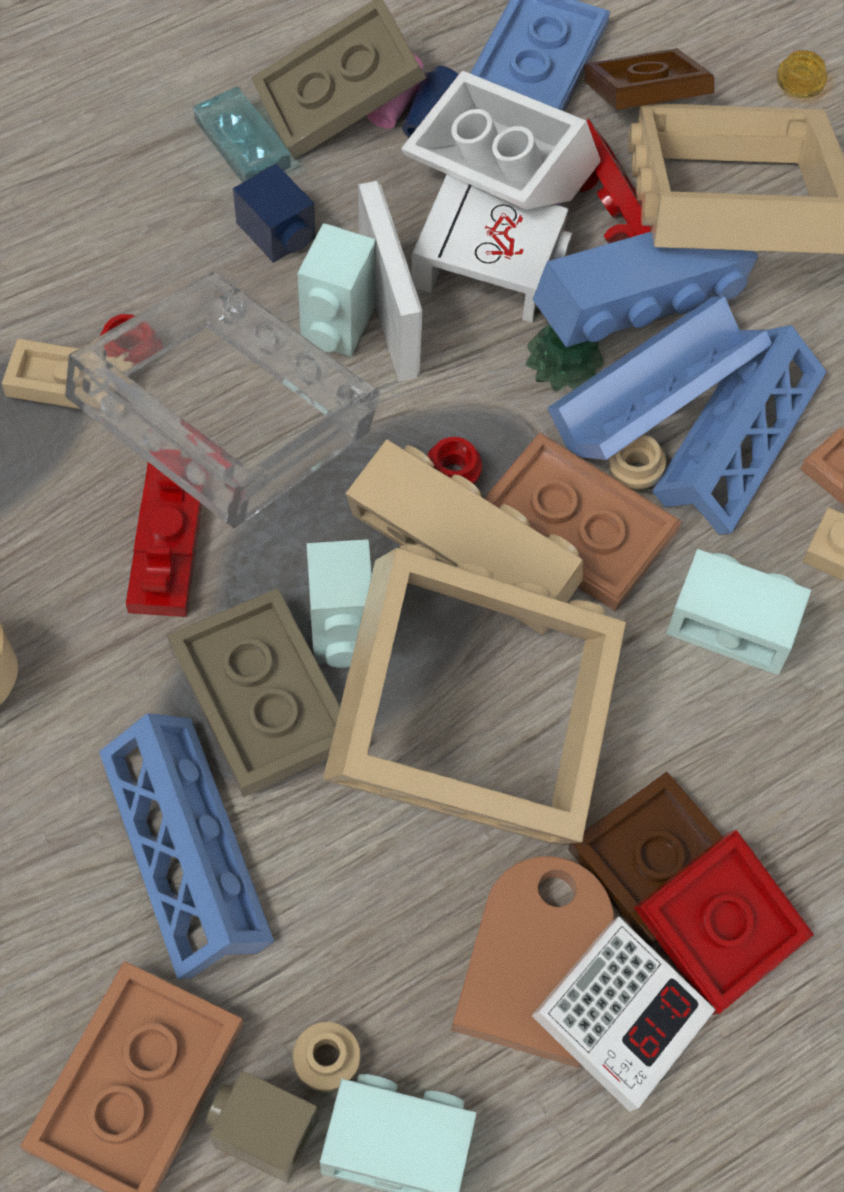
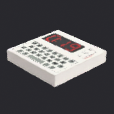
M617 917L606 926L531 1016L630 1112L642 1105L715 1009L620 917Z

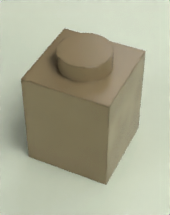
M242 1070L234 1087L226 1084L221 1087L211 1105L206 1123L214 1126L210 1137L216 1149L289 1183L318 1122V1112L316 1105Z

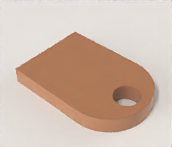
M540 856L526 859L513 865L498 878L489 893L451 1031L577 1068L580 1067L581 1064L531 1015L606 926L614 920L609 896L600 881L591 872L581 865L564 858ZM549 878L562 879L572 888L574 899L562 907L551 906L540 897L538 886Z

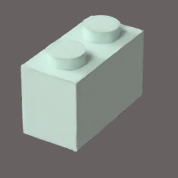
M322 224L297 273L301 341L309 343L316 349L324 352L334 351L352 357L375 309L376 239L329 224Z
M369 539L306 543L313 656L317 664L327 663L337 668L350 667L372 577Z
M697 549L666 634L779 675L792 649L811 589L797 585L787 576L776 573L766 574L741 565L736 559L726 554H711Z
M360 1074L358 1075L357 1082L341 1079L320 1159L321 1175L388 1192L460 1191L477 1112L463 1109L464 1101L443 1092L425 1091L423 1099L397 1093L398 1085L395 1082L375 1075Z

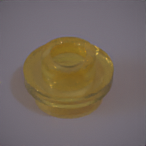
M798 50L792 52L779 65L776 75L777 83L783 91L791 96L798 98L814 97L823 91L827 82L825 62L818 54L812 51Z

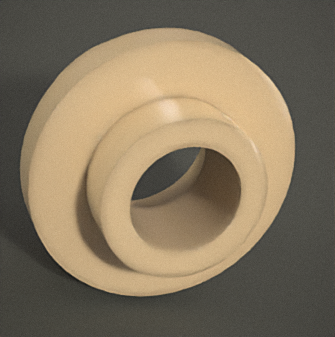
M643 434L609 458L610 473L615 480L628 488H648L656 484L663 477L666 469V456L663 449L653 438ZM639 462L644 464L645 466L634 467L630 464Z
M321 1022L308 1027L298 1037L293 1049V1064L296 1074L306 1086L320 1092L338 1090L341 1079L351 1081L358 1071L360 1049L356 1038L347 1028L333 1022ZM326 1044L334 1046L340 1054L338 1060L330 1066L319 1065L313 1057L318 1047Z

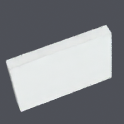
M378 181L358 184L359 234L376 239L375 308L399 382L418 378L420 373L423 311L381 184L378 185Z

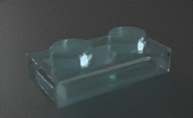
M238 86L193 106L195 122L241 182L248 180L274 164H277L283 171L291 167L290 152Z

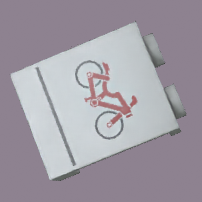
M447 174L412 253L411 278L415 289L431 293L441 269L525 293L522 320L532 323L538 310L533 297L546 262L568 256L573 233L565 231L568 209L557 205H547L526 210Z

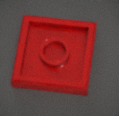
M737 829L723 835L634 907L637 914L689 985L715 1009L712 1015L721 1014L814 935Z

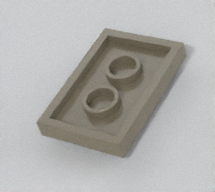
M373 0L257 73L251 79L286 150L295 160L426 79V76L383 0Z
M278 588L167 635L169 646L243 797L328 759L340 706Z

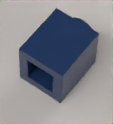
M277 164L270 166L233 188L236 223L273 263L289 253L302 250L311 240L316 238L314 202Z

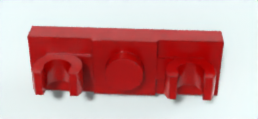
M590 119L586 120L601 161L579 191L586 192L590 190L600 179L604 186L597 191L601 202L613 218L621 213L627 223L617 224L609 228L604 234L605 240L610 244L651 232L650 226H642V201L637 200L636 189L608 142Z
M162 445L161 453L149 452L126 598L128 613L187 617L208 466L206 456L187 455L186 447Z

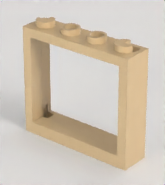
M660 103L640 106L638 123H631V129L628 131L627 149L628 153L632 154V176L637 177V200L642 201V226H650L654 247L844 254V155L825 109ZM664 159L798 163L810 196L672 192Z
M401 545L400 549L395 548L376 559L323 780L554 845L581 843L626 622L605 616V608L592 602L574 600L565 603L550 598V591L537 584L517 582L514 585L495 580L493 579L494 573L491 570L479 565L459 564L457 567L436 561V554L424 547ZM407 583L585 639L551 807L368 755Z

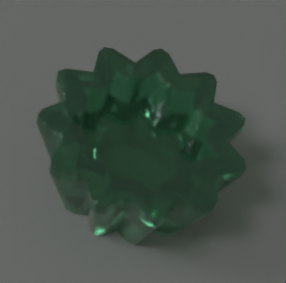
M549 322L527 344V349L531 354L527 358L525 365L537 370L536 382L549 381L555 391L561 390L566 385L573 390L582 385V381H588L597 375L596 368L601 367L604 363L598 341L591 342L588 340L566 347Z

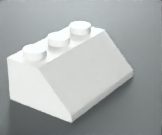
M461 71L401 148L403 154L409 158L526 210L571 201L601 161L586 120L465 71Z

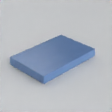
M509 0L470 74L565 112L585 72L584 65L590 62L608 25L610 11L577 0Z

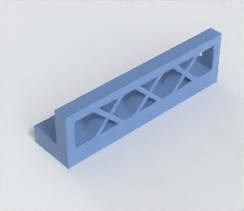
M725 296L711 297L547 407L569 451L579 457L607 460L773 344L767 330H739Z
M792 325L767 330L773 345L721 380L666 468L663 477L652 491L664 507L694 504L719 535L732 533L827 372ZM792 359L803 372V376L796 388H791L789 363ZM770 396H775L776 421L772 428H767L765 403ZM745 436H751L753 460L747 469H742L740 445ZM721 477H726L728 502L724 508L711 495Z
M147 713L100 750L99 753L177 979H191L225 955L257 954L272 944L274 939L191 718ZM137 747H139L143 758L138 782L132 780L124 758ZM152 800L159 803L163 815L158 838L151 835L147 824ZM172 856L179 859L183 871L178 894L171 892L166 878ZM192 915L200 918L208 944L195 953L192 952L187 937Z

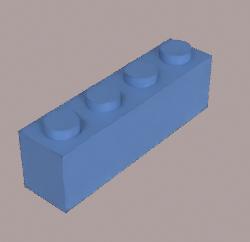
M648 232L547 261L533 301L566 347L588 340L596 342L607 337L610 333L633 326L641 328L650 324L655 319L674 313L686 314L711 297L725 296L726 300L734 298L746 287L747 277L758 256L751 250L654 247L652 234Z

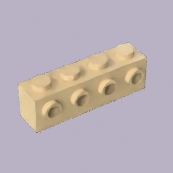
M386 439L346 492L354 517L400 546L415 545L433 551L436 554V561L457 567L459 564L479 565L491 570L494 573L493 579L510 585H514L517 582L537 584L550 591V598L565 603L568 602L583 581V559L578 557L579 552L571 543L554 534L547 538L530 528L528 519L509 505L502 504L498 508L481 497L480 490L466 478L460 475H453L449 478L434 469L433 462L415 447L407 445L402 449ZM516 618L517 620L524 623L531 629L535 630L542 636H544V634L549 629L547 627Z

